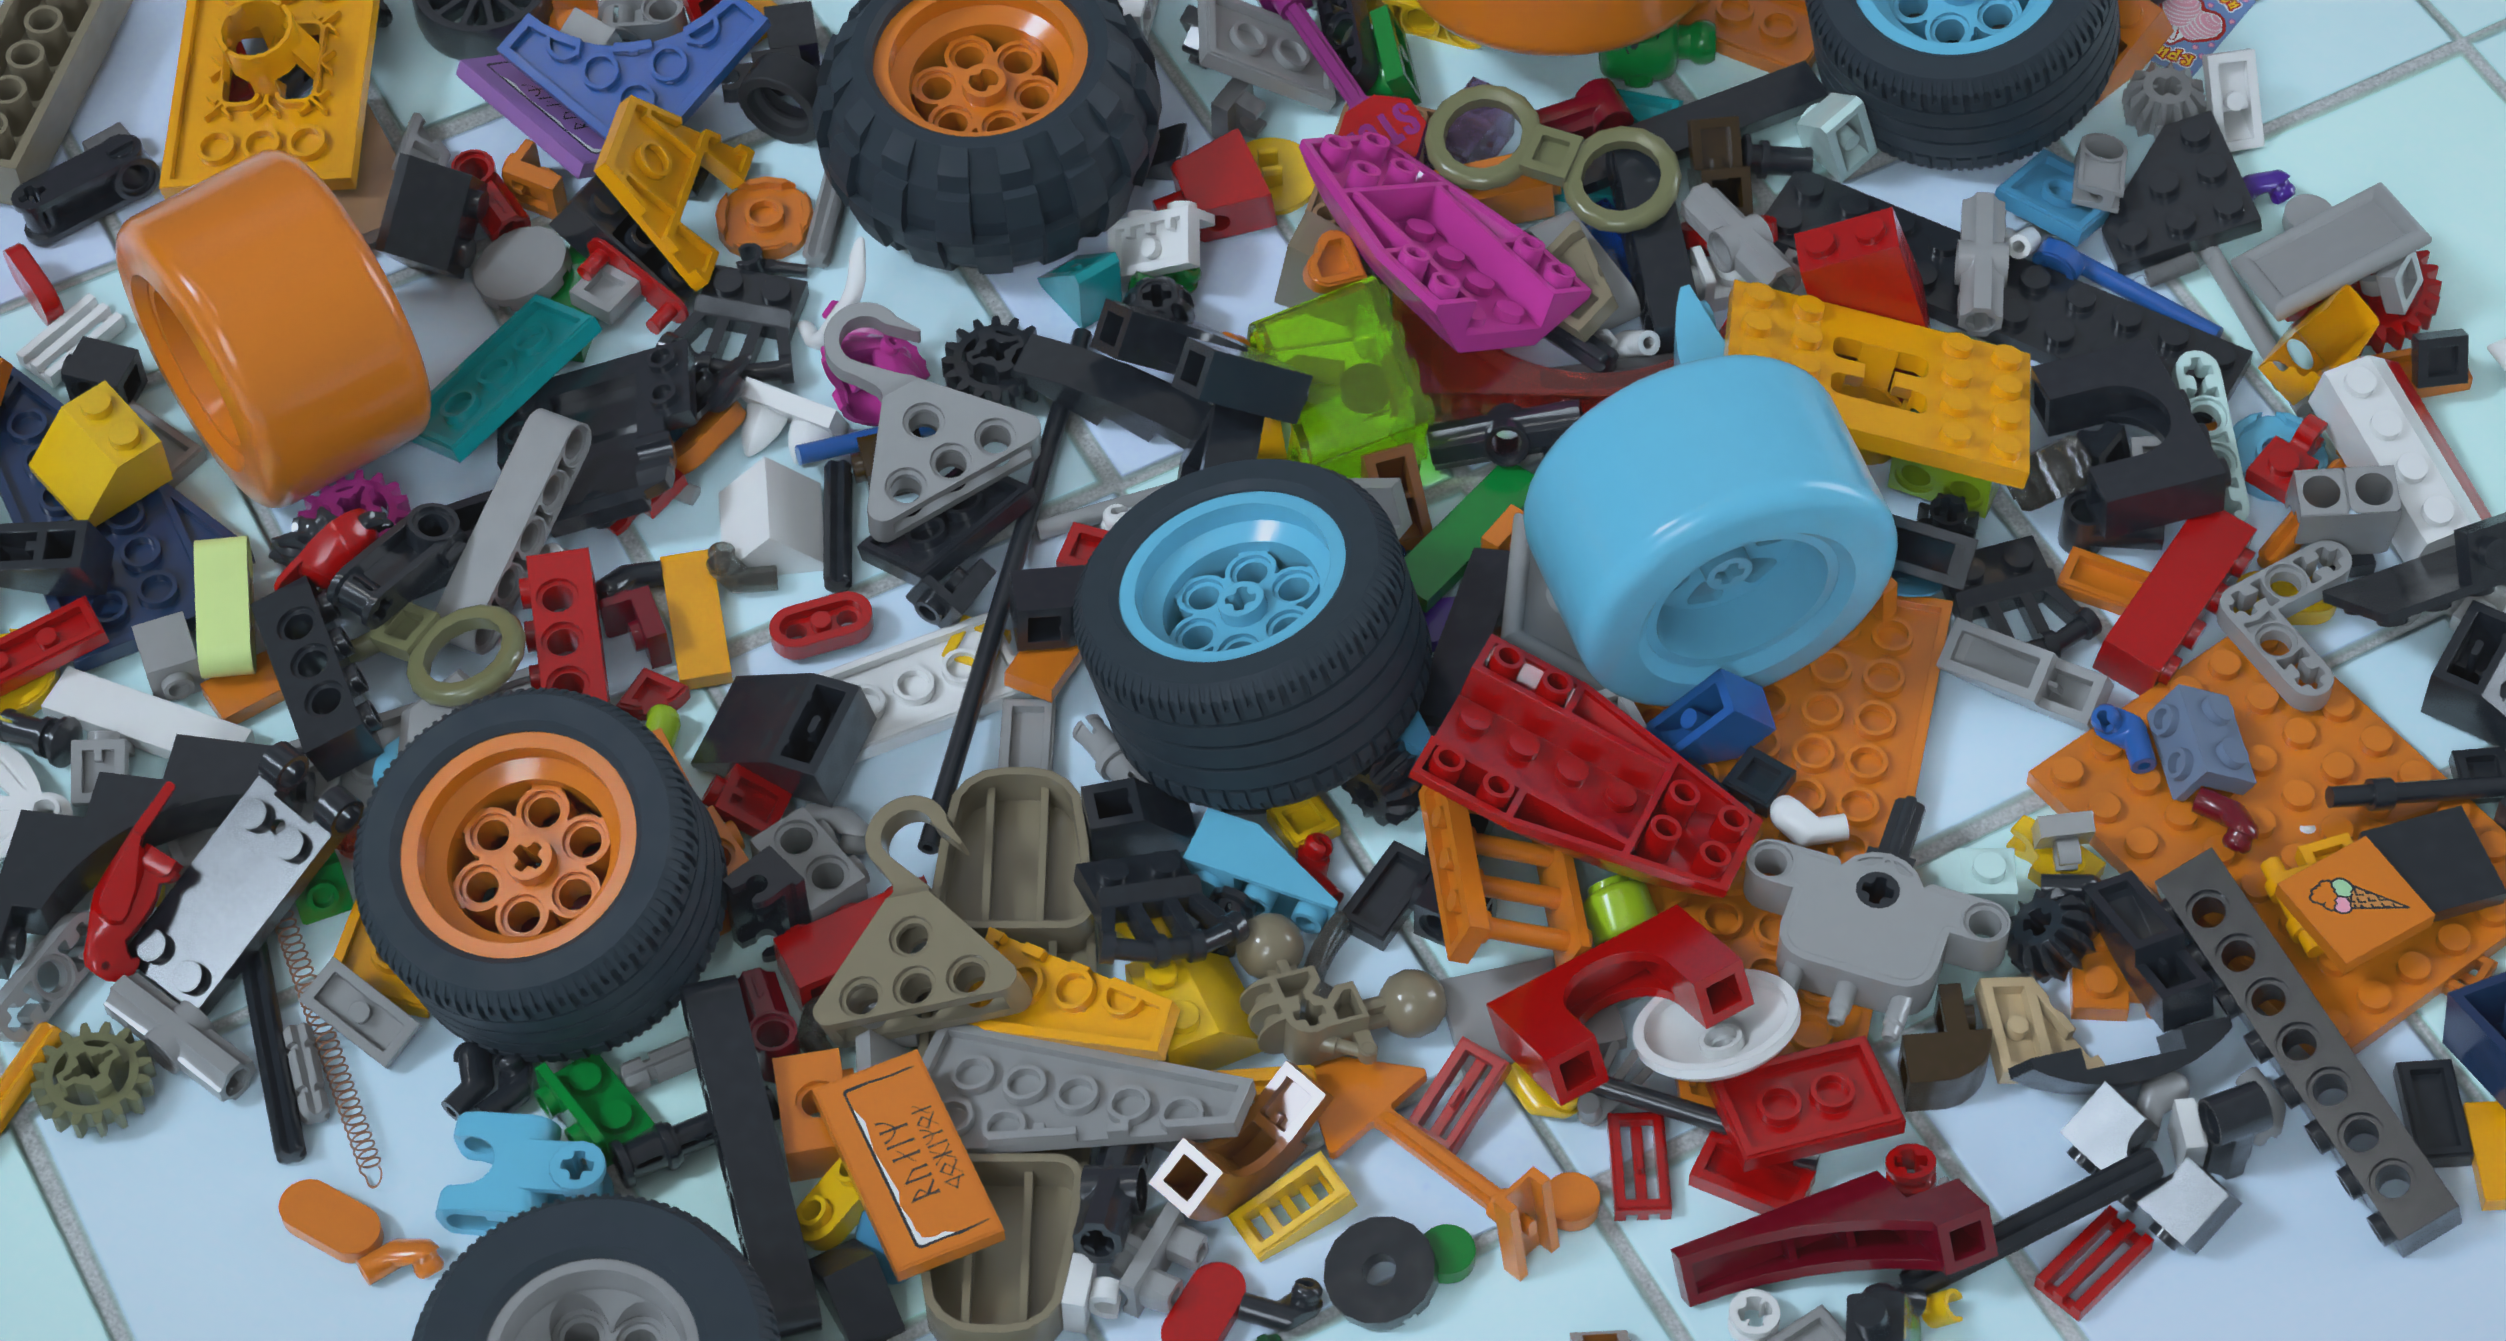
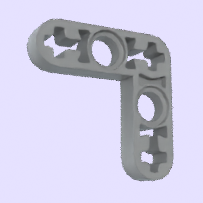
M2332 540L2314 542L2230 586L2222 593L2216 614L2217 623L2221 630L2290 706L2301 711H2316L2327 704L2334 683V675L2327 663L2290 624L2287 618L2323 599V590L2347 582L2352 566V556L2346 547ZM2317 563H2320L2322 566H2324L2316 570ZM2331 565L2336 567L2335 571L2330 568ZM2286 581L2293 584L2299 592L2294 596L2284 597L2276 594L2270 585L2274 582ZM2233 607H2236L2239 611L2234 613L2232 611ZM2252 608L2251 615H2248L2246 612H2244ZM2266 640H2278L2288 647L2289 652L2281 656L2271 655L2264 651L2260 644ZM2296 663H2299L2298 668L2296 669L2294 666ZM2299 678L2307 685L2302 687L2298 685ZM2315 682L2318 685L2317 689H2314L2309 684Z

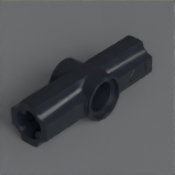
M1579 399L1522 408L1513 403H1502L1494 406L1487 415L1427 425V436L1432 465H1434L1436 471L1485 462H1493L1502 467L1515 466L1520 464L1527 455L1548 452L1557 439L1584 415L1582 405ZM1501 431H1512L1518 436L1512 439H1503L1496 434Z
M1155 1143L1100 1146L1095 1164L1084 1166L1080 1182L1081 1209L1072 1238L1075 1252L1082 1253L1088 1257L1091 1263H1111L1112 1258L1117 1253L1123 1252L1133 1216L1144 1215L1148 1198L1147 1170Z

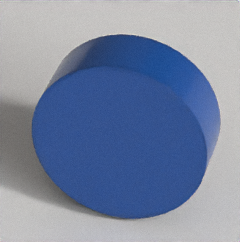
M2057 239L2042 241L2032 257L2033 263L2067 275V278L2071 280H2077L2085 268V262L2081 254L2071 245Z

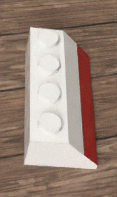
M2366 355L2323 373L2308 402L2316 416L2328 423L2325 431L2347 467L2394 465L2402 513L2391 542L2403 562L2455 545V529L2492 517L2399 362Z

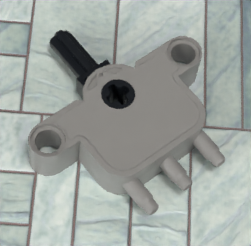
M1909 795L1906 798L1895 800L1879 847L1868 846L1866 853L1855 855L1843 864H1841L1837 856L1781 840L1765 839L1756 842L1747 852L1743 886L1745 898L1751 905L1783 916L1780 923L1776 966L1780 978L1789 983L1796 994L1799 989L1830 997L1827 1021L1834 1027L1844 1024L1853 1004L1885 1013L1881 1037L1888 1043H1894L1898 1040L1900 1032L1905 1028L1908 1016L1917 1014L1927 1007L1933 997L1944 963L1978 972L1991 971L2000 966L2005 957L2011 923L2008 912L2001 905L1993 901L1934 884L1923 887L1920 876L1915 870L1916 859L1910 858L1926 810L1925 805L1917 802L1916 797ZM1764 873H1771L1776 876H1767ZM1977 934L1986 935L1990 938H1982L1977 936Z

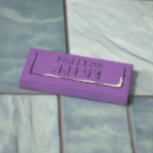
M501 55L460 60L456 71L458 78L577 179L594 177L596 175L593 170L605 142L602 137Z

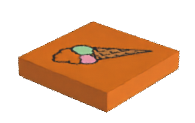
M2367 836L2277 883L2275 891L2276 897L2342 974L2349 972L2432 926L2435 918L2433 911Z

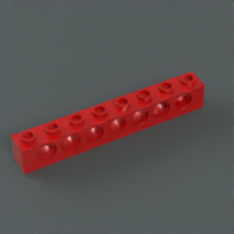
M589 547L526 556L528 577L519 578V589L523 610L532 608L533 614L532 621L524 622L528 653L537 652L538 664L529 665L531 688L537 690L540 687L547 689L557 688L559 690L566 689L571 692L576 691L581 694L584 693L611 703L595 575ZM558 609H566L564 611L554 612ZM564 652H572L571 654L560 656ZM594 843L588 846L582 853V857H590L599 850L601 843ZM591 895L579 897L572 905L571 910L583 908L588 904Z

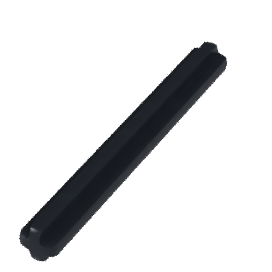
M266 939L241 974L274 1154L280 1164L288 1165L292 1162L302 1161L306 1157L307 1152L283 1037L284 1029Z
M2145 1147L1994 1223L1993 1229L1999 1256L1947 1276L1942 1271L1903 1269L1899 1273L1900 1282L1904 1285L1920 1288L1925 1291L1926 1295L1935 1293L2161 1179L2164 1175L2163 1166L2157 1154L2150 1147Z

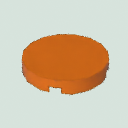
M769 176L747 179L737 187L736 191L732 192L729 196L726 193L719 201L715 213L719 239L729 252L739 257L738 248L741 245L755 243L761 247L765 259H783L799 251L805 245L813 216L811 198L804 191L803 194L800 190L796 189L795 183L787 179Z

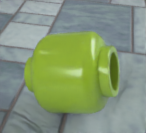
M1619 874L1602 879L1590 886L1588 889L1589 896L1583 902L1587 927L1592 931L1595 947L1658 914L1646 884L1638 880H1630L1628 877Z

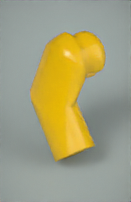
M1515 1062L1511 1064L1512 1070L1504 1081L1528 1113L1537 1116L1566 1119L1579 1111L1577 1109L1579 1097L1560 1106Z

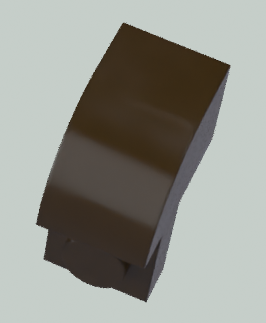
M1739 116L1687 120L1690 168L1687 169L1689 191L1693 187L1707 182L1712 188H1717L1745 216L1754 214L1750 166L1742 164Z
M1961 983L1938 984L1933 1012L1936 1033L1902 1035L1897 1065L1905 1112L1941 1110L1955 1107L1970 1099L1983 1083L1992 1043V1029L1976 1030L1973 1004H1964Z

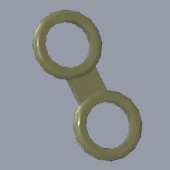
M1482 84L1459 90L1442 101L1429 119L1424 140L1430 163L1442 177L1458 187L1485 191L1507 186L1522 175L1563 187L1566 203L1580 221L1599 231L1623 234L1645 229L1664 217L1678 198L1682 179L1677 155L1663 138L1644 128L1618 126L1598 131L1584 140V137L1542 125L1539 114L1529 101L1519 93L1503 86ZM1481 107L1500 108L1513 115L1522 128L1520 144L1512 156L1500 164L1486 168L1468 167L1456 161L1446 149L1445 142L1449 128L1458 117L1467 111ZM1623 148L1638 150L1650 156L1659 167L1661 177L1659 187L1655 193L1640 206L1623 211L1605 209L1594 203L1585 193L1583 188L1585 172L1592 162L1604 153Z
M414 600L409 602L379 628L351 639L355 649V654L349 656L351 663L362 662L379 652L407 661L406 675L413 692L429 704L446 707H456L466 703L471 704L473 700H480L484 696L497 691L515 673L524 657L526 635L520 620L503 607L480 604L458 609L441 618L438 612L413 604ZM481 628L496 630L502 634L501 648L493 662L482 672L467 680L453 683L436 681L430 676L433 660L439 650L451 639L467 631Z

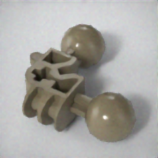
M1261 913L1247 920L1249 937L1244 942L1235 946L1239 964L1248 975L1259 979L1244 990L1239 1000L1242 1010L1249 1015L1248 1023L1250 1029L1258 1035L1257 1043L1259 1049L1268 1054L1283 1053L1295 1065L1317 1066L1324 1061L1348 1055L1358 1057L1359 1061L1363 1064H1372L1377 1060L1378 1046L1370 1033L1371 1030L1387 1027L1390 1032L1405 1038H1421L1436 1031L1446 1014L1448 1005L1444 987L1434 975L1419 969H1404L1389 976L1379 995L1362 1000L1354 981L1335 985L1327 999L1320 997L1321 979L1315 966L1312 965L1298 969L1305 952L1302 931L1292 919L1281 914Z

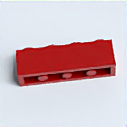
M2225 510L2187 519L2104 639L2092 668L2138 695H2142L2159 682L2167 686L2183 662V659L2177 656L2183 646L2192 651L2204 633L2208 623L2202 621V618L2206 612L2209 611L2215 615L2217 614L2222 593L2230 587L2226 585L2227 581L2231 576L2239 579L2251 564L2256 552L2249 549V546L2257 529Z

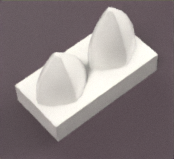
M747 377L745 380L746 386L740 396L747 403L745 409L746 418L742 423L741 439L744 453L747 457H751L766 448L780 434L786 423H789L791 425L788 433V447L794 464L799 465L795 454L796 445L847 433L850 424L836 409Z

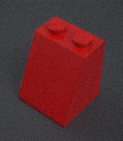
M1893 207L1794 234L1800 275L1807 295L1817 297L1823 302L1931 328L1923 279ZM1836 354L1837 356H1839V357H1841V358H1845V359H1849V360H1853V361H1856V360H1857V358H1853V357H1849V356H1845V355H1841V354Z

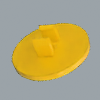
M1275 137L1260 138L1246 142L1271 192L1276 216L1296 211L1309 202L1315 183L1299 149L1300 144L1288 139Z

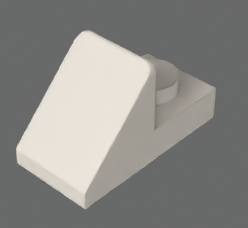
M2246 48L2202 55L2206 92L2205 101L2207 102L2205 112L2212 111L2230 152L2265 147L2255 49Z

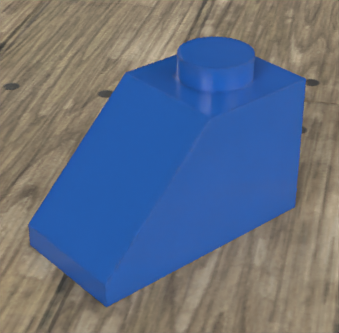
M1722 668L1718 669L1646 723V729L1685 760L1691 757L1699 765L1736 759L1743 755L1750 746H1755L1776 730L1763 687Z

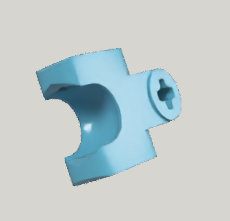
M482 1111L464 1112L459 1115L453 1134L459 1151L468 1160L483 1161L492 1164V1167L482 1179L473 1183L447 1185L443 1188L439 1195L435 1217L451 1233L485 1236L486 1231L491 1228L494 1230L500 1222H507V1218L511 1216L517 1217L518 1213L523 1210L525 1212L530 1211V1208L533 1206L539 1208L542 1206V1203H554L556 1199L563 1201L566 1200V1197L572 1196V1199L578 1198V1194L589 1197L590 1194L602 1196L603 1193H609L610 1196H614V1185L607 1173V1163L601 1149L593 1143L586 1141H560L562 1129L552 1119L531 1114ZM581 1158H584L587 1164H583Z

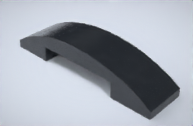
M2230 1016L2181 1026L2156 1037L2161 1054L2088 1070L2082 1049L2077 1048L2030 1058L2008 1068L2010 1080L2047 1092L2091 1095L2104 1082L2121 1091L2141 1085L2146 1081L2178 1070L2195 1061L2221 1041L2233 1026Z

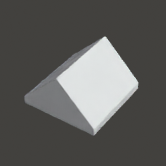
M764 456L718 493L724 580L823 571L824 516L821 483Z

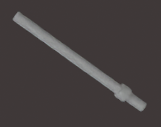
M2211 246L2199 251L2205 252L2199 253L2201 258L2206 263L2207 268L2264 360L2277 342L2219 246ZM2273 362L2280 371H2285L2288 368L2281 362ZM2309 395L2294 406L2289 402L2296 416L2304 417L2313 411L2308 402Z

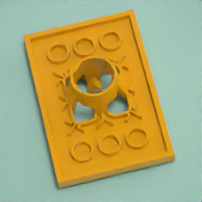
M187 0L159 190L164 199L258 152L268 149L285 151L307 164L330 190L356 189L380 0ZM310 35H320L319 43ZM263 38L268 47L266 52L255 55L235 53L237 44L243 39ZM298 64L314 80L312 92L305 98L285 99L287 85L279 81L278 78L290 72ZM233 72L238 77L250 81L255 95L249 101L228 102Z
M1734 279L1728 301L1724 356L1758 355L1771 357L1793 364L1815 377L1831 395L1866 465L1884 464L1892 459V457L2024 489L2030 474V353L2022 352L2006 344L1994 345L1971 339L1959 332L1947 333L1823 302L1811 295L1799 296L1772 289L1763 283H1747ZM1836 354H1841V355H1845V356L1857 358V360H1856V361H1853V360L1841 358V357L1837 356ZM1894 368L1913 372L1920 376L1916 377L1895 371L1890 393L1887 391ZM1897 397L1903 398V403H1901ZM1911 408L1917 410L1919 413L1912 412L1910 410Z

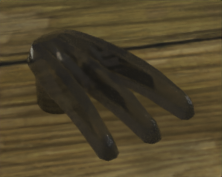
M1343 911L1335 912L1323 926L1303 968L1315 966L1321 979L1319 996L1325 999L1328 998L1334 988L1324 982L1327 971L1337 952L1351 935V931L1347 930L1351 920L1346 918L1347 913Z

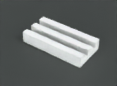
M90 293L86 294L63 313L64 315L57 318L16 353L18 362L22 367L53 388L62 382L61 369L65 358L69 354H73L81 338L102 322L101 325L86 337L110 342L127 327L123 315L117 311L112 314L107 304L104 302L98 304L96 297ZM66 351V354H65L64 356H62L58 361H56V362H55L52 366H50L48 369L46 368L47 366H49L53 361H55L59 356H61V355Z

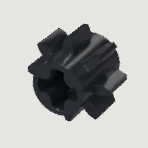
M1938 493L1930 505L1920 502L1916 520L1917 522L1975 539L1979 512L1969 511L1963 496L1958 497L1952 494Z

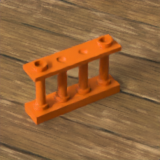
M1422 785L1418 795L1448 961L1469 964L1480 945L1486 943L1488 939L1553 950L1556 967L1592 949L1593 934L1587 927L1573 857L1533 840L1526 842L1477 833L1475 827L1471 826L1469 814H1479ZM1477 855L1535 865L1540 884L1484 875V871L1479 868ZM1485 897L1544 907L1548 927L1492 917L1491 912L1487 911Z

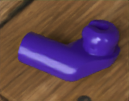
M2280 169L2248 174L2243 177L2252 200L2268 193L2272 203L2279 205L2281 202L2283 203L2291 198L2296 192L2295 186L2288 179L2290 175Z

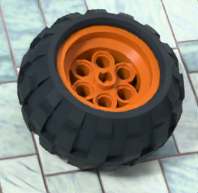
M859 0L849 11L847 22L843 23L838 35L833 34L827 45L816 79L818 91L812 108L813 124L825 174L846 208L850 206V210L870 236L886 248L890 245L897 251L908 250L914 262L947 271H953L960 266L978 268L979 274L983 275L1012 273L1014 271L1013 267L1036 261L1046 265L1077 251L1079 240L1082 237H1097L1102 232L1105 233L1127 211L1135 185L1143 187L1160 138L1159 119L1162 111L1160 84L1155 67V57L1151 47L1130 13L1125 16L1123 15V8L1117 0Z

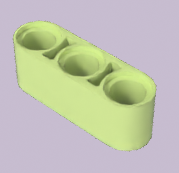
M237 536L195 540L196 642L201 678L256 674L255 617L250 604L254 603V580L249 537Z

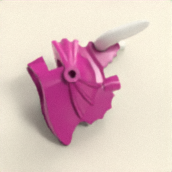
M859 236L855 240L849 255L848 276L840 300H831L822 313V317L826 320L819 330H817L812 322L807 320L799 321L797 328L807 347L821 350V363L828 380L836 388L832 396L843 417L854 423L879 426L881 402L876 396L837 378L826 362L824 350V332L830 319L842 308L854 303H860L866 282V248L864 237ZM864 327L851 331L841 343V349L845 355L855 361L897 373L914 375L924 380L930 377L926 367V360L918 353L917 347L907 340L885 335L877 329Z

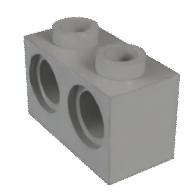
M803 806L749 839L752 857L770 845L804 878L811 922L833 914L845 904L859 903L868 899L867 883L870 882V876L861 860L853 854L848 857L840 849L838 839L829 824L823 819L817 822ZM804 851L801 854H792L795 852ZM826 887H836L830 890H823Z

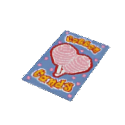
M2166 0L2158 6L2164 10L2174 32L2150 61L2164 68L2172 61L2174 69L2178 71L2190 68L2193 78L2203 66L2202 55L2214 53L2256 3V0Z

